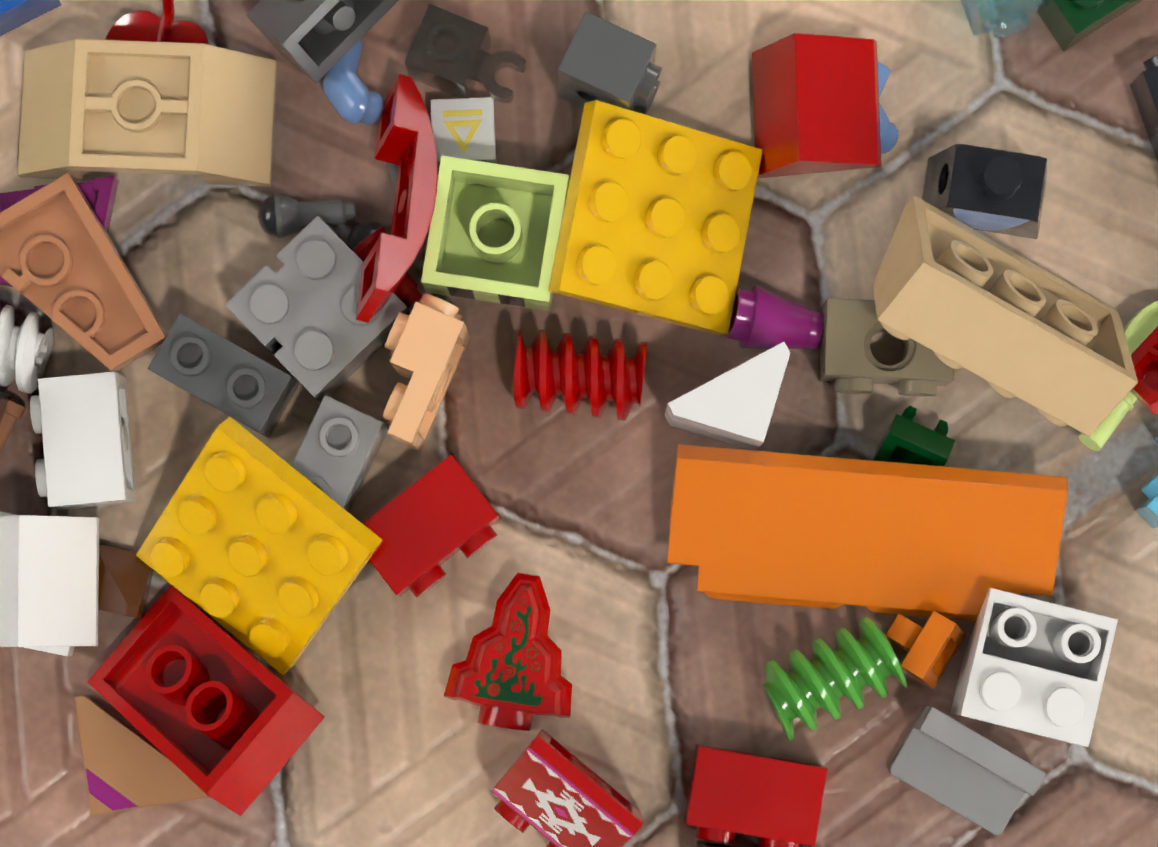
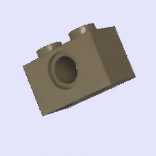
M827 298L822 305L824 327L820 347L819 381L835 382L834 392L870 394L873 393V383L898 384L899 395L926 397L936 396L937 386H946L954 380V368L943 363L934 354L933 350L911 338L908 340L897 338L903 348V356L900 363L884 365L874 358L870 348L872 337L879 333L890 334L877 320L875 300Z

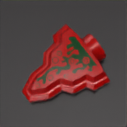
M517 572L496 602L492 626L473 636L466 660L452 664L444 697L480 706L478 723L530 731L533 715H554L559 718L571 717L572 683L561 676L562 650L548 636L551 609L540 576Z

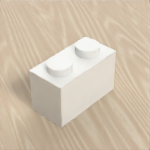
M113 371L38 379L39 395L31 396L30 415L34 432L36 434L42 433L44 458L37 459L35 464V478L39 496L47 497L48 507L58 510L137 503L126 377Z

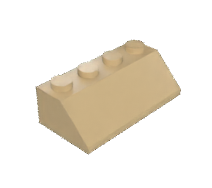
M912 195L905 204L873 283L877 320L893 336L901 340L911 338L933 350L934 354L947 366L958 370L964 367L984 378L990 387L1006 398H1014L1016 396L1038 408L1040 413L1051 423L1060 427L1069 425L1090 437L1138 383L1119 312Z

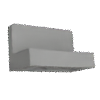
M926 705L921 710L889 767L891 775L994 835L1002 834L1023 795L1027 793L1034 796L1046 775L1044 771L934 707Z

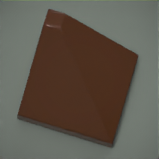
M99 544V610L134 618H143L154 570L136 556V551Z

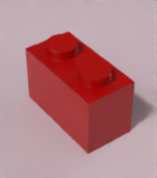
M450 455L362 524L383 540L369 559L395 595L402 596L410 589L414 596L418 598L447 575L440 565L461 550L468 559L497 536L491 526L501 518L454 457Z
M696 744L684 821L687 825L697 826L696 838L713 842L734 844L735 833L761 837L759 847H799V844L815 846L828 768L822 765Z

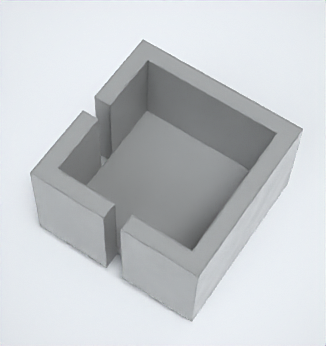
M317 216L276 255L284 265L276 274L268 265L264 266L225 306L268 350L275 354L274 356L321 403L325 395L330 397L386 343L398 314L402 312L410 316L411 313L408 307L393 293L381 311L369 323L356 320L363 261Z

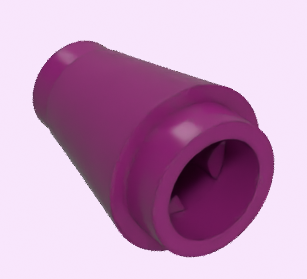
M753 286L750 291L738 288L736 290L729 332L726 334V337L738 340L741 348H773L785 342L788 349L806 348L816 350L822 337L824 314L812 311L807 307L757 286Z

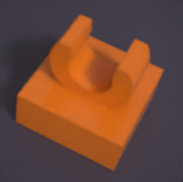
M933 611L924 628L898 614L885 636L908 652L901 667L910 676L934 690L967 635L956 623Z

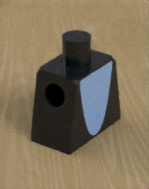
M954 144L928 158L922 200L974 230L1037 239L1047 180V158L966 144ZM946 175H948L947 185L944 190Z

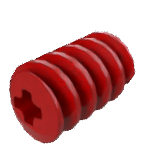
M520 328L512 388L515 406L519 409H524L533 392H537L541 410L550 412L558 395H562L566 412L570 415H575L582 400L588 398L592 416L600 418L608 402L614 401L617 418L626 421L634 404H639V406L641 404L648 342L641 341L632 358H627L622 339H615L605 356L601 355L597 336H589L581 353L575 350L571 333H564L556 350L550 349L546 330H539L531 346L527 347L524 344Z

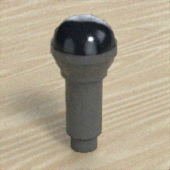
M281 194L267 197L262 202L258 213L259 223L264 232L278 238H284L300 230V227H306L317 216L327 225L344 224L348 220H356L354 201L345 202L342 199L298 202L297 199Z

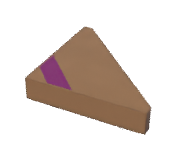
M90 696L74 697L90 816L209 797L149 740L130 726H126L94 702Z

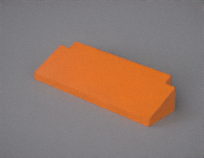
M678 444L670 510L667 563L698 566L697 592H704L713 599L835 609L843 604L866 606L875 613L930 617L933 611L948 619L976 621L989 588L1017 595L1024 593L1053 596L1068 496L1067 477Z

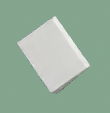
M785 342L669 402L664 413L669 425L757 451L765 440L789 360L790 351Z
M36 515L0 516V647L98 646L99 518Z

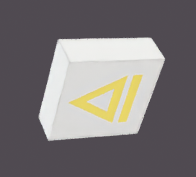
M493 97L430 100L431 125L434 133L438 166H440L441 155L496 163Z

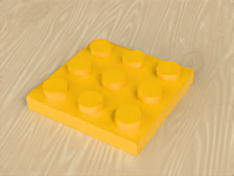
M598 100L586 102L584 104L548 291L714 335L728 334L763 149Z
M228 417L216 427L136 556L274 669L284 675L300 658L383 540L233 418Z

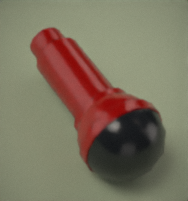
M362 222L350 231L347 238V246L364 262L381 232L388 234V231L377 222ZM407 272L394 294L409 308L419 301L422 295L417 290V283Z

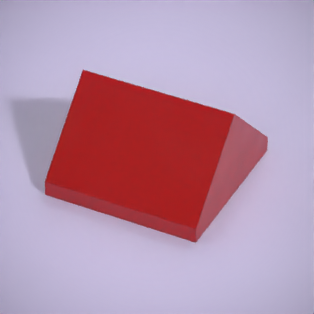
M793 33L752 52L755 147L763 149L758 178L882 167L877 41L866 38Z

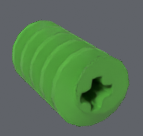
M864 617L858 620L859 640L845 628L836 630V651H833L821 638L812 641V662L798 649L788 652L790 671L788 673L774 660L765 663L766 683L763 684V687L788 741L794 740L793 719L799 718L811 731L818 729L817 708L822 707L835 721L840 719L841 697L846 696L858 710L864 708L863 687L869 685L882 699L888 697L887 676L893 675L907 688L904 673L887 637L870 618Z

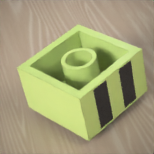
M441 155L436 201L430 223L421 278L425 292L551 311L553 292H549L548 289L569 186V175Z

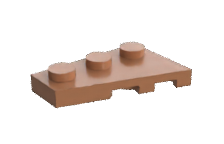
M66 173L0 212L1 277L42 310L53 322L109 370L116 372L162 345L167 336L166 332L72 175Z

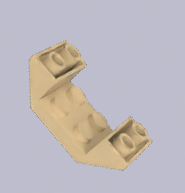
M72 39L26 50L24 56L18 176L58 179L69 173L74 179L83 180L84 171L201 175L208 184L271 187L277 61L200 43Z

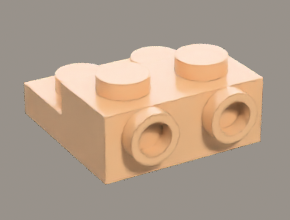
M423 293L420 302H415L410 316L402 312L398 314L385 345L386 349L391 350L390 355L392 357L390 363L399 375L410 379L408 386L398 382L388 400L383 414V418L388 420V424H391L387 433L397 443L418 452L423 447L470 339L466 325L461 321L462 316L457 314L459 308Z

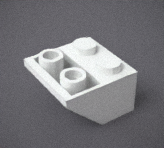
M989 588L964 652L950 713L1089 747L1118 619Z

